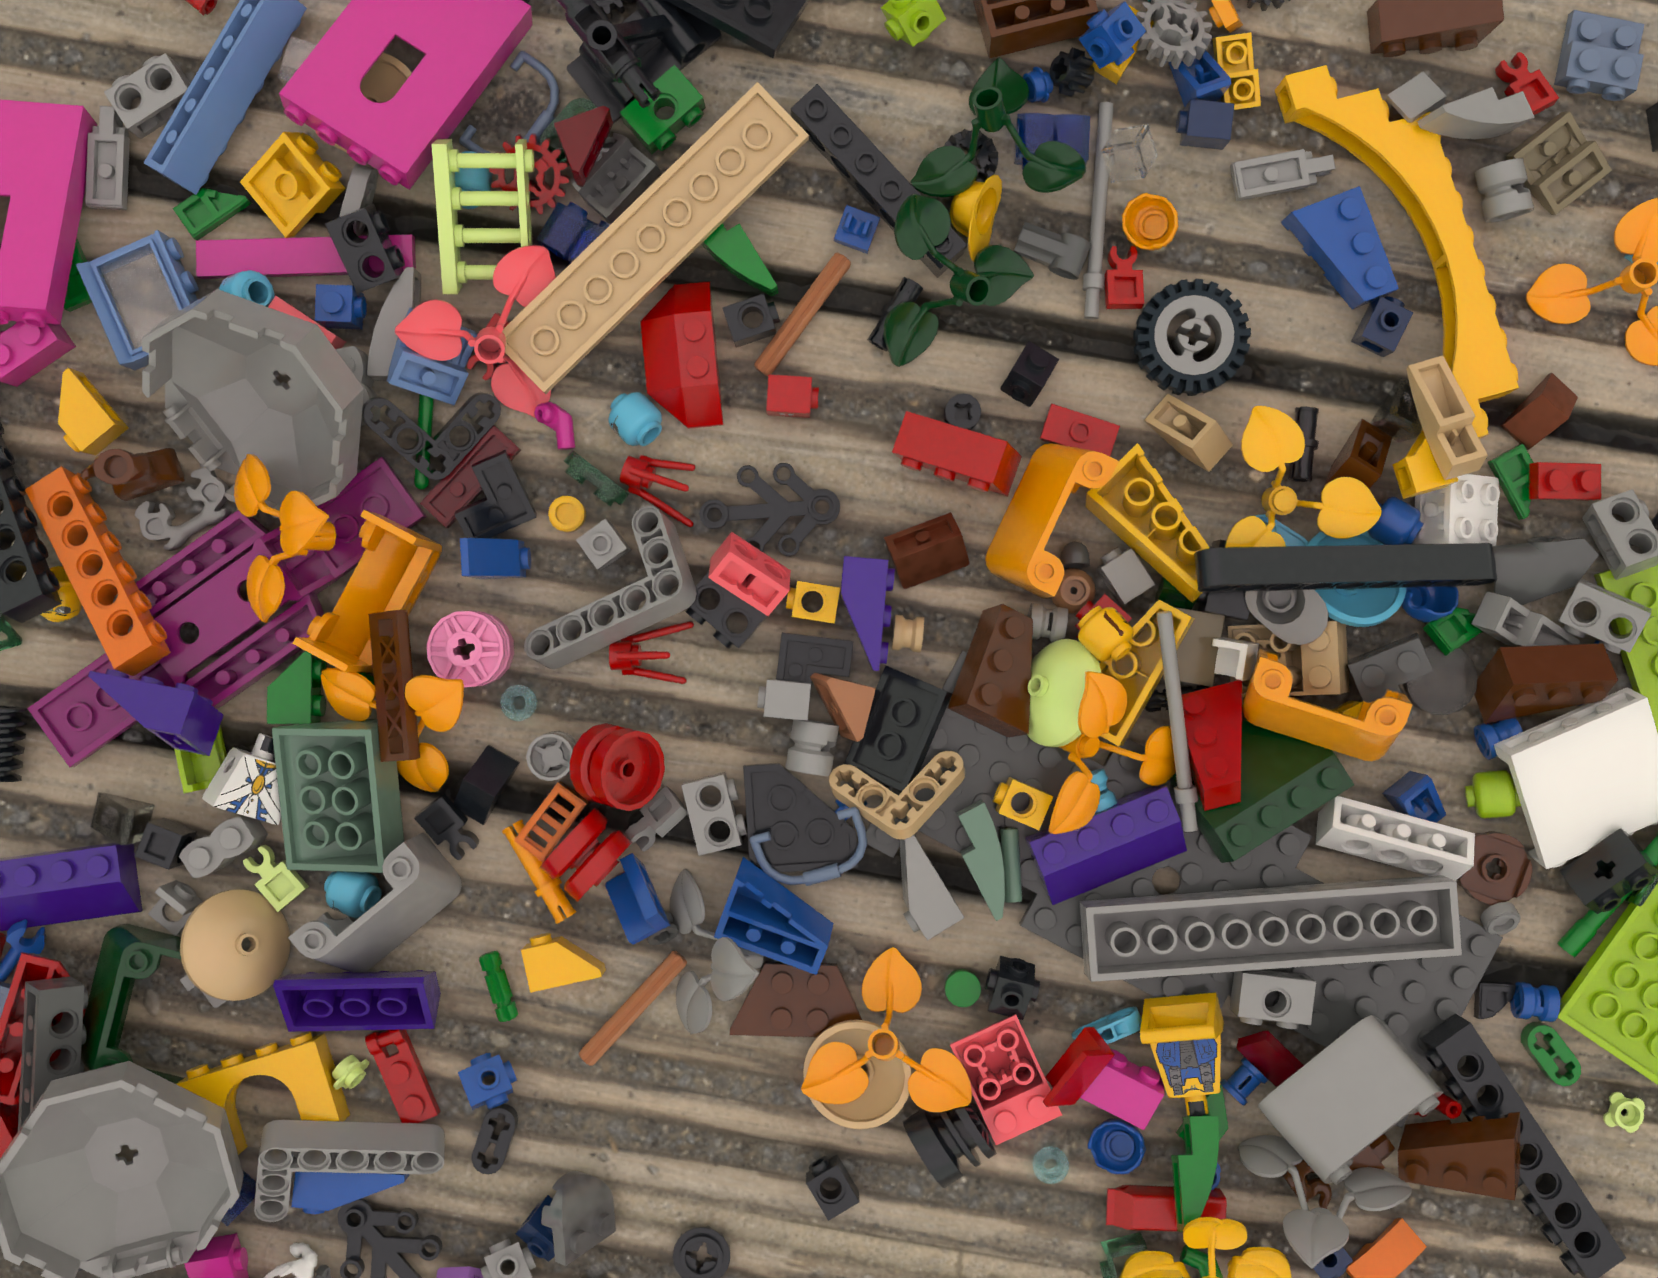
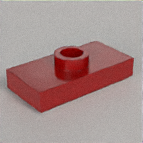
M1051 404L1039 439L1053 444L1100 452L1110 457L1120 425Z

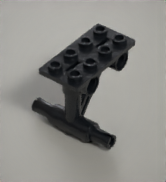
M557 0L566 11V21L583 41L579 48L580 56L567 66V71L596 108L600 106L610 108L613 124L622 118L620 111L635 98L642 108L649 106V98L645 92L654 102L659 97L661 91L653 83L674 64L679 70H682L722 37L721 31L718 28L666 0H638L636 3L637 11L620 24L615 25L612 24L594 0Z

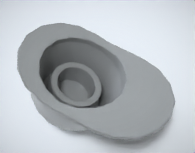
M1315 590L1245 592L1248 610L1273 634L1287 643L1296 645L1311 643L1320 637L1327 627L1329 615L1327 606Z

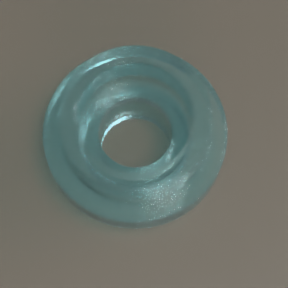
M514 685L503 693L500 701L501 709L511 720H526L536 711L537 697L529 687ZM517 696H522L526 702L525 707L521 710L515 708L513 704Z
M1052 1146L1044 1147L1033 1158V1171L1040 1181L1047 1184H1055L1066 1177L1069 1170V1162L1065 1153L1059 1148ZM1046 1160H1056V1166L1053 1169H1046L1044 1167Z

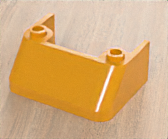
M363 510L360 516L366 519L360 529L359 537L362 538L361 545L365 548V551L332 613L327 612L322 617L317 615L308 627L307 634L309 637H296L292 644L344 672L373 673L368 614L406 610L409 616L441 555L442 545L380 514Z

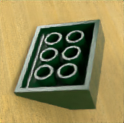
M1245 718L1242 720L1241 802L1204 811L1197 791L1198 801L1195 802L1197 825L1220 862H1233L1346 791L1354 783L1332 750L1255 726ZM1176 772L1169 779L1173 787L1177 786Z

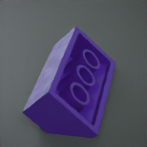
M1150 786L1117 800L1118 803L1096 813L1085 826L1077 830L1052 834L1048 832L1049 828L1025 837L1052 905L1187 851L1181 820L1167 786Z
M133 840L0 858V931H7L13 924L25 919L27 920L26 928L143 911Z
M423 970L357 973L309 972L306 974H288L276 979L273 984L288 1032L435 1029L441 995L436 972Z

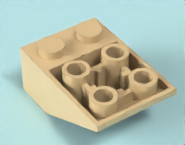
M1335 620L1328 621L1327 627L1320 637L1311 643L1302 645L1283 641L1263 624L1228 626V638L1259 643L1257 657L1260 649L1278 655V662L1284 664L1292 675L1293 680L1289 696L1330 695L1350 692L1345 624ZM1230 676V682L1237 681L1235 677ZM1250 680L1242 681V697L1245 696Z

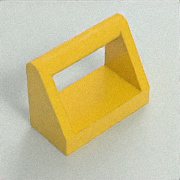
M1217 992L1144 999L1140 1027L1141 1043L1151 1044L1217 1038L1222 1033L1224 1026Z

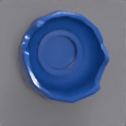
M1455 586L1410 587L1406 589V595L1401 606L1410 617L1418 621L1430 622L1439 620L1452 614L1458 606L1459 591Z
M1109 1118L1093 1129L1088 1142V1149H1090L1096 1165L1112 1174H1129L1140 1166L1146 1151L1145 1141L1138 1127L1121 1118Z

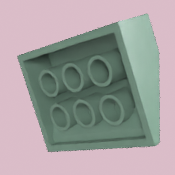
M377 719L332 721L272 728L287 870L383 873L384 859L404 842L397 761L381 762Z

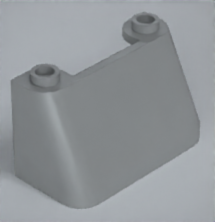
M423 832L404 841L384 859L382 866L383 875L393 887V890L358 919L349 916L345 919H334L326 912L317 920L302 925L288 939L305 957L352 973L366 972L456 899L462 888L461 878Z
M1370 1015L1352 1026L1274 1089L1259 1103L1258 1107L1324 1183L1329 1184L1333 1182L1337 1185L1353 1172L1349 1168L1354 1162L1352 1158L1408 1114L1419 1112L1424 1116L1439 1105L1440 1102L1437 1098L1444 1092L1388 1025L1379 1018Z

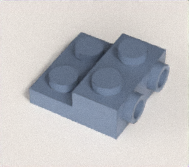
M1573 10L1568 14L1554 85L1566 87L1568 92L1575 94L1587 92L1602 94L1601 97L1609 101L1623 100L1637 91L1644 57L1643 54H1639L1645 24Z

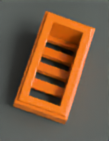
M557 782L514 841L544 862L589 802L563 782ZM558 795L575 806L572 812L555 800ZM549 807L566 818L563 824L546 812ZM542 819L557 830V832L553 836L540 827L537 822ZM531 830L548 842L545 848L527 836Z

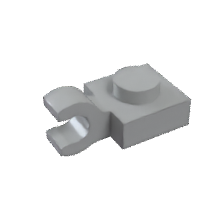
M665 786L651 801L640 809L644 817L631 825L625 834L633 843L636 842L644 852L654 844L656 833L664 837L688 814V811L676 794Z

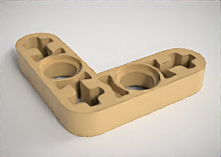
M953 751L940 752L934 756L899 795H896L852 765L844 764L833 769L829 775V783L833 795L849 808L857 807L862 817L891 837L907 839L921 828L965 778V768L962 757L958 753ZM954 766V772L947 770L942 774V767L949 769ZM852 779L854 788H852L848 784L840 786L839 782H841L842 780L844 782H849ZM924 788H929L935 792L933 798L928 801H919L915 798L916 793ZM878 795L883 798V802L878 807L868 808L864 805L865 799L869 796ZM907 816L908 822L906 824L900 821L895 825L894 819L896 817L903 819Z

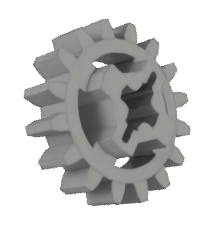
M1151 0L1150 3L1144 1L1136 17L1146 32L1140 38L1136 47L1137 50L1146 49L1148 51L1146 57L1148 61L1154 57L1159 58L1160 67H1163L1166 61L1171 62L1174 69H1178L1181 61L1188 67L1191 66L1195 58L1198 60L1202 58L1212 39V35L1209 34L1212 23L1204 22L1208 13L1206 11L1197 12L1195 9L1198 2L1196 1L1190 4L1185 3V0Z

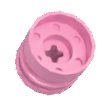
M458 611L441 618L432 628L426 644L427 659L433 672L443 679H462L464 688L484 686L500 679L510 668L514 656V640L508 627L496 616L480 611ZM466 643L474 644L475 650L471 651L469 655L461 654L460 648L465 647Z

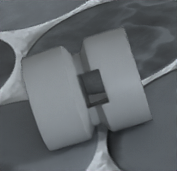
M1523 158L1491 164L1475 172L1478 191L1486 196L1481 202L1486 223L1508 220L1534 210L1531 191L1523 187V184L1528 180Z
M793 719L790 738L795 742V745L788 749L785 769L812 775L829 776L832 772L834 755L829 751L830 748L836 746L839 725L814 720Z
M562 731L549 732L534 739L528 747L526 755L527 765L531 772L539 779L546 781L559 780L570 774V759L573 748L577 743L576 739Z

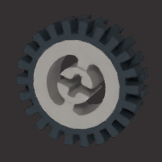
M1185 279L1180 280L1175 285L1170 284L1151 298L1136 321L1137 327L1133 333V340L1136 341V345L1133 348L1134 354L1138 355L1140 359L1138 365L1141 369L1144 368L1147 371L1146 377L1151 382L1155 380L1159 383L1158 387L1163 390L1167 388L1173 390L1172 394L1180 395L1187 393V396H1195L1198 393L1203 392L1205 394L1212 391L1236 374V371L1245 361V354L1249 352L1250 344H1247V340L1251 336V328L1246 327V322L1249 321L1247 313H1241L1239 308L1242 304L1238 299L1234 302L1229 297L1232 292L1228 289L1221 291L1217 288L1219 284L1211 281L1209 284H1204V279H1195L1193 282H1188ZM1186 314L1190 319L1185 321L1175 331L1178 335L1172 340L1173 347L1179 354L1177 356L1169 347L1167 330L1173 318ZM1207 321L1215 333V348L1208 359L1197 362L1193 359V356L1197 355L1208 345L1205 341L1211 336V330L1205 322ZM1190 330L1195 332L1194 338L1198 340L1193 345L1188 344L1189 337L1185 336Z

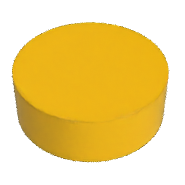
M561 496L551 503L548 516L551 524L556 529L563 532H573L584 524L586 510L578 499L572 496Z

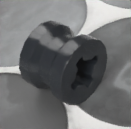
M964 393L957 394L946 404L943 414L944 422L971 430L980 419L981 407L973 396Z

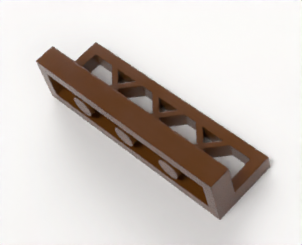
M393 610L368 614L381 762L416 760L420 758L417 716L415 715V710L409 706L405 698L406 684L413 678L408 612L406 610Z

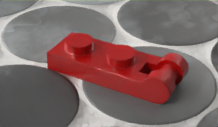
M406 1029L387 1030L382 1033L375 1031L366 1035V1046L376 1061L401 1122L420 1123L437 1116L441 1112ZM394 1043L399 1052L389 1055L386 1046Z

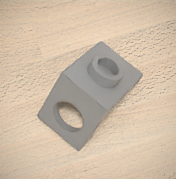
M175 880L159 886L155 891L161 898L148 914L170 933L177 936L183 930L191 913L203 901L196 896V892L190 886ZM167 903L183 915L179 921H171L165 916L164 908Z

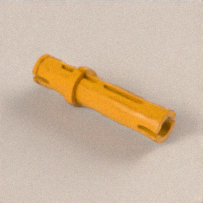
M522 819L512 824L518 834L525 826ZM512 826L502 830V833L505 834L537 889L534 891L536 896L542 897L555 919V923L558 924L566 919L559 906L567 918L575 914L576 910L572 907L560 887V884H562L561 879L553 880L540 868L543 862L514 841L517 835Z

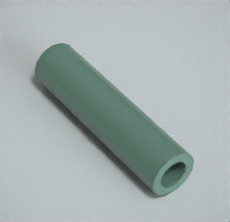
M1016 827L1001 828V851L1005 871L1004 902H1021L1019 830Z

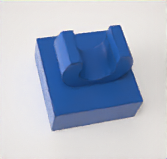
M846 205L834 237V242L868 254L880 217Z

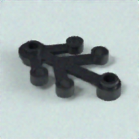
M779 463L773 470L774 480L780 485H788L804 500L788 502L759 477L758 471L753 466L745 465L737 473L738 482L745 488H751L768 504L725 506L719 500H709L702 505L699 515L702 523L710 529H720L725 526L727 521L769 518L753 537L745 540L748 543L752 541L759 543L760 551L764 552V546L789 517L804 516L790 535H784L778 542L779 551L784 556L791 557L798 553L800 543L817 524L827 525L837 518L840 512V502L838 497L830 490L818 489L814 491L794 473V469L790 464ZM783 467L788 468L791 472L790 478L785 481L777 477L778 470ZM746 470H751L755 474V479L751 483H745L741 479L742 473ZM826 501L829 504L828 512L825 514L818 513L815 509L816 503ZM714 508L719 509L722 513L720 520L712 522L708 518L709 511ZM784 540H794L796 543L795 550L792 552L784 551L782 548Z
M361 1198L341 1206L338 1212L339 1226L347 1233L346 1260L340 1267L342 1278H359L364 1272L365 1264L361 1259L363 1237L372 1246L371 1278H386L387 1264L399 1278H422L400 1253L419 1254L422 1259L431 1261L437 1258L441 1252L442 1241L435 1235H428L425 1238L384 1236L376 1227L395 1226L396 1230L400 1233H410L416 1227L419 1220L417 1212L411 1208H405L401 1211L374 1210L368 1201ZM350 1213L359 1214L361 1222H353L350 1219ZM401 1216L410 1217L412 1225L406 1226L402 1224ZM425 1244H434L436 1252H428L425 1249ZM347 1265H356L358 1273H350Z

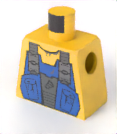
M1221 1034L1214 1039L1151 1043V1049L1168 1098L1184 1097L1188 1116L1208 1114L1206 1095L1220 1093Z

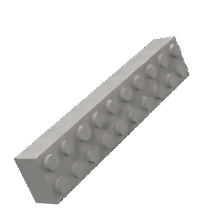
M1442 875L1079 901L1084 973L1091 982L1462 955L1457 881Z

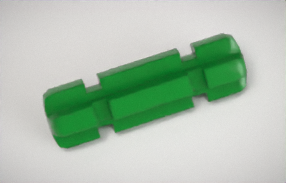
M491 951L481 955L479 962L482 971H486L487 974L484 978L492 1003L497 1005L495 1012L498 1021H510L518 1016V1010L515 1001L511 1002L513 995L505 970L500 968L502 964L498 951Z

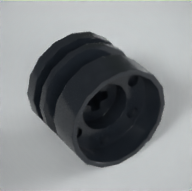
M972 1103L965 1107L938 1112L940 1117L936 1120L929 1112L923 1109L903 1120V1126L913 1146L942 1188H946L964 1176L963 1167L959 1160L963 1155L975 1167L981 1165L980 1158L974 1149L978 1146L988 1159L997 1154L991 1142L990 1132Z

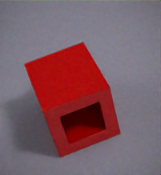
M768 375L766 406L768 416L810 418L811 409H818L819 387H812V377Z

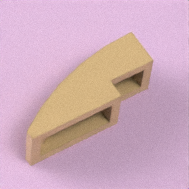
M1444 356L1408 365L1406 370L1418 417L1444 480L1480 470L1488 454L1472 426L1475 414Z

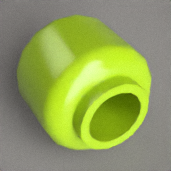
M1507 770L1475 773L1472 778V785L1465 786L1467 807H1475L1476 814L1480 818L1509 817L1515 813L1516 807H1521L1513 778Z

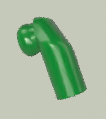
M1185 1245L1180 1253V1262L1198 1269L1201 1278L1209 1276L1208 1254ZM1215 1258L1216 1276L1219 1278H1223V1275Z

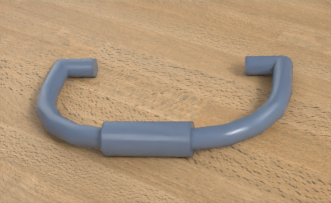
M520 51L510 67L517 72L523 62L527 63L547 80L550 88V102L546 111L543 110L523 138L529 142L531 134L534 133L537 137V143H539L555 120L553 116L559 104V87L554 74L543 63L527 52ZM469 124L459 139L460 144L476 153H491L470 140L477 130Z
M851 807L837 811L839 820L852 817L857 831V849L848 861L840 865L834 863L803 872V875L799 876L782 874L771 867L761 848L760 843L771 840L770 832L767 831L751 836L749 839L757 862L762 870L771 878L788 885L805 884L810 886L841 877L842 873L857 865L863 858L867 847L866 829L858 808Z

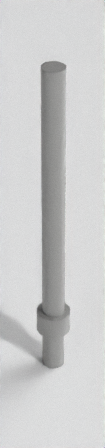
M1111 102L1099 103L1089 240L1091 247L1088 254L1087 273L1083 275L1082 288L1086 291L1084 318L1090 320L1099 318L1100 292L1104 291L1105 275L1102 274L1114 105Z
M1162 611L1157 613L1177 778V786L1174 787L1175 801L1177 804H1180L1183 831L1193 832L1198 830L1195 802L1198 801L1197 787L1192 784L1172 611Z

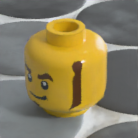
M1097 606L1089 611L1078 623L1080 628L1078 640L1098 661H1106L1110 658L1118 661L1132 648L1129 641L1133 636V628L1113 607L1102 609L1101 606Z

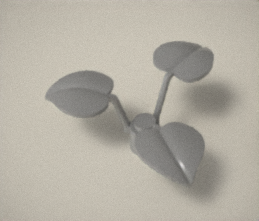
M683 869L674 884L670 897V913L674 917L673 924L677 926L681 934H689L693 930L696 935L717 940L711 952L712 973L703 976L699 980L694 971H688L680 978L677 986L676 1005L678 1014L684 1027L691 1035L703 1032L709 1025L712 1017V1001L708 990L705 988L706 984L711 981L712 990L719 1000L731 1001L740 996L759 975L756 969L762 966L764 956L738 947L729 937L714 938V932L700 927L699 924L705 918L704 901L692 875L687 869Z
M1274 1135L1257 1136L1242 1142L1238 1146L1241 1162L1255 1175L1275 1178L1284 1175L1287 1171L1292 1175L1301 1209L1293 1210L1284 1217L1283 1231L1293 1250L1311 1269L1325 1257L1340 1250L1348 1242L1349 1229L1342 1221V1218L1351 1201L1355 1200L1357 1206L1366 1211H1383L1402 1203L1412 1193V1188L1397 1176L1382 1169L1363 1167L1353 1170L1351 1175L1344 1180V1186L1349 1193L1344 1195L1336 1216L1332 1215L1325 1208H1314L1309 1211L1297 1168L1294 1166L1302 1162L1303 1158L1285 1138Z

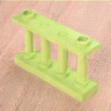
M437 139L431 144L443 294H458L463 287L462 283H467L468 280H493L494 270L497 265H467L466 261H461L460 247H464L465 243H521V247L532 245L528 172H534L533 149H527V139H519L516 142L515 153H459L458 149H453L452 139ZM460 168H515L517 171L518 191H462L461 187L455 186V172H459ZM462 206H519L520 228H464L463 224H458L457 210H462Z

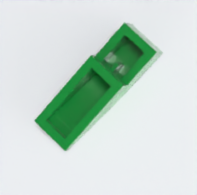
M740 223L728 231L721 224L701 244L717 262L734 276L770 296L778 293L777 284Z
M1219 1116L1182 1117L1185 1154L1171 1155L1177 1231L1183 1232L1187 1223L1201 1217L1211 1192L1218 1161L1220 1141Z

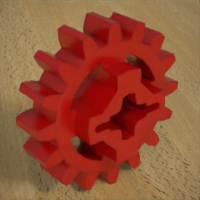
M532 133L529 142H527V149H533L543 155L539 158H534V167L538 170L535 177L537 182L535 183L529 179V191L539 198L530 199V209L535 207L540 215L544 213L545 203L552 208L556 207L557 202L553 197L554 195L565 196L566 191L560 187V183H569L570 177L562 174L561 170L566 169L569 164L567 161H558L557 157L562 152L560 148L553 151L548 149L550 145L549 138H546L542 144L537 143L536 134ZM521 134L515 136V142L523 139ZM507 140L503 142L502 145L506 153H515V145L513 146ZM552 166L554 170V183L550 189L545 176L546 171ZM506 168L489 169V172L498 175V179L491 183L492 188L501 187L502 191H518L517 171L515 168L514 178L509 183L506 179ZM510 206L509 209L513 211L517 206Z

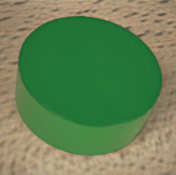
M958 969L948 975L945 980L944 990L948 1000L953 1005L968 1007L979 999L981 985L973 972L966 969Z

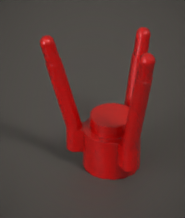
M641 455L639 459L628 456L620 474V483L629 486L628 492L642 497L687 527H693L694 523L690 519L644 490L643 487L649 489L652 483L655 482L687 492L689 490L688 485L657 475L656 468L653 467L694 471L695 465L652 459Z
M689 621L636 635H629L621 639V641L610 644V669L622 670V675H637L685 684L687 682L685 677L635 667L641 666L642 660L668 659L670 657V653L667 651H642L641 645L635 643L693 628L694 623Z

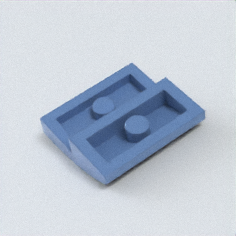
M409 307L407 315L413 310V308ZM461 326L460 330H465L473 337H477L475 331ZM398 337L389 367L387 382L391 385L455 405L469 375L465 366L474 347L469 346L468 341L461 337V353L451 360L437 361L416 353Z

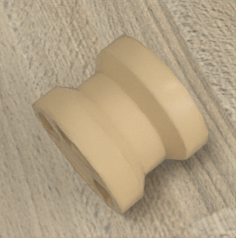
M895 615L892 650L899 651L904 647L910 648L913 652L921 653L924 617H916L913 620L905 619L903 615Z

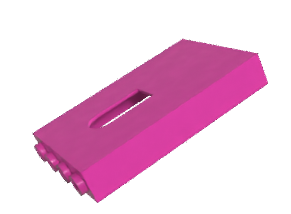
M351 0L280 91L279 96L285 109L284 113L297 125L303 126L305 123L314 129L319 138L331 146L338 144L346 149L348 155L357 163L363 166L368 163L376 168L381 177L390 184L397 185L399 183L410 190L433 159L431 144L437 139H448L532 27L531 6L522 0ZM395 36L425 54L424 58L392 99L387 102L376 103L364 97L360 88L362 79Z
M0 99V196L10 197L0 248V324H8L9 321H22L34 327H44L46 323L61 324L86 188L88 133H92L93 126H97V123L84 106Z

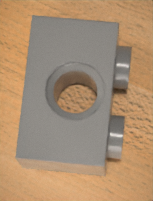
M1272 970L1236 971L1233 976L1230 1010L1240 1017L1241 1022L1252 1025H1262L1263 1020L1276 1021L1277 1026L1287 1029H1298L1299 1024L1311 1025L1316 981L1306 974ZM1278 991L1279 1000L1277 1004L1272 1007H1266V996L1270 992Z

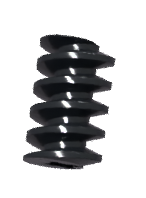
M0 706V782H18L22 780V776L11 771L23 768V762L13 758V756L23 754L25 750L24 747L14 742L26 738V733L16 729V727L27 724L28 719L17 715L19 712L28 710L27 708Z

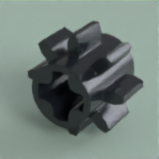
M1073 47L1069 53L1060 51L1050 66V77L1053 80V86L1059 87L1060 94L1070 97L1074 95L1075 91L1082 94L1085 93V89L1091 85L1094 79V67L1092 65L1094 60L1085 57V51Z

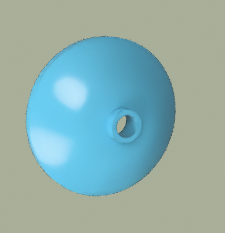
M1321 531L1307 544V546L1384 545L1372 538L1368 531L1347 539L1333 538ZM1407 588L1326 589L1315 591L1326 603L1328 617L1349 626L1369 627L1386 621L1400 608Z

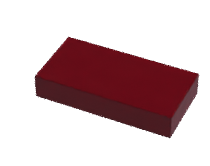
M1268 1030L1238 1038L1236 1049L1275 1087L1281 1085L1304 1066Z

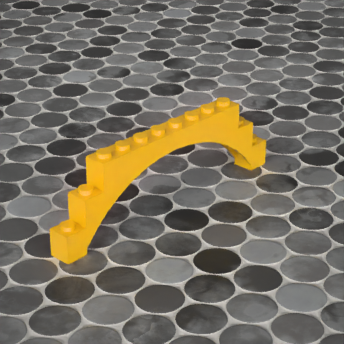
M1327 65L1286 75L1275 89L1285 124L1296 122L1319 132L1344 147L1367 165L1391 190L1406 210L1420 234L1435 272L1441 299L1444 328L1443 356L1475 414L1472 426L1479 439L1489 434L1487 430L1488 417L1486 412L1480 408L1479 403L1503 397L1518 389V371L1516 366L1510 361L1506 348L1507 337L1504 330L1500 328L1495 314V299L1488 292L1484 280V265L1477 258L1473 246L1474 234L1471 227L1466 224L1462 211L1463 200L1460 193L1455 190L1451 177L1452 166L1450 160L1444 155L1440 143L1441 135L1421 129L1417 121L1431 112L1425 113L1411 123L1405 119L1389 122V108L1386 101L1382 100L1379 88L1337 99V83L1333 77H1330ZM1421 428L1417 439L1406 456L1392 464L1403 499L1439 490L1458 482L1457 477L1444 480L1433 457L1423 428Z

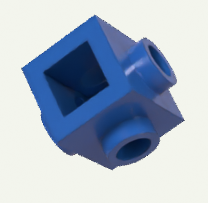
M1126 1L1108 12L1102 9L1091 17L1086 23L1089 29L1079 38V41L1099 69L1113 61L1116 65H1119L1127 60L1135 52L1132 46L1142 37L1146 30Z
M486 1053L470 1061L471 1067L458 1072L472 1110L487 1105L488 1109H492L508 1102L507 1095L513 1093L511 1083L517 1081L510 1061L503 1063L500 1055L492 1057L491 1053ZM487 1077H494L496 1079L491 1085L483 1084L484 1079Z

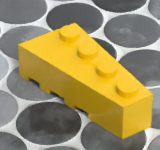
M1137 443L1118 462L1107 484L1097 489H1090L1087 492L1085 507L1193 603L1203 593L1198 591L1194 553L1209 549L1210 547L1197 528L1192 526L1183 512L1184 509L1177 499L1172 497L1164 485L1162 477L1150 465L1144 456V451Z
M1158 600L1132 627L1133 636L1129 641L1132 645L1131 650L1118 661L1110 658L1099 663L1101 673L1119 681L1127 693V707L1123 718L1119 723L1109 726L1107 734L1101 735V737L1117 746H1122L1126 742L1164 674L1157 613L1172 611L1176 651L1195 618L1161 600Z

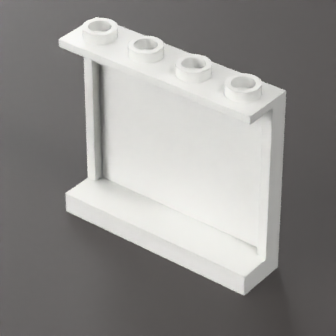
M1628 687L1606 696L1601 701L1584 705L1494 744L1497 757L1509 765L1535 847L1528 851V854L1545 869L1560 867L1567 860L1586 853L1620 828L1629 835H1632L1635 831L1649 825L1658 824V733L1648 698Z

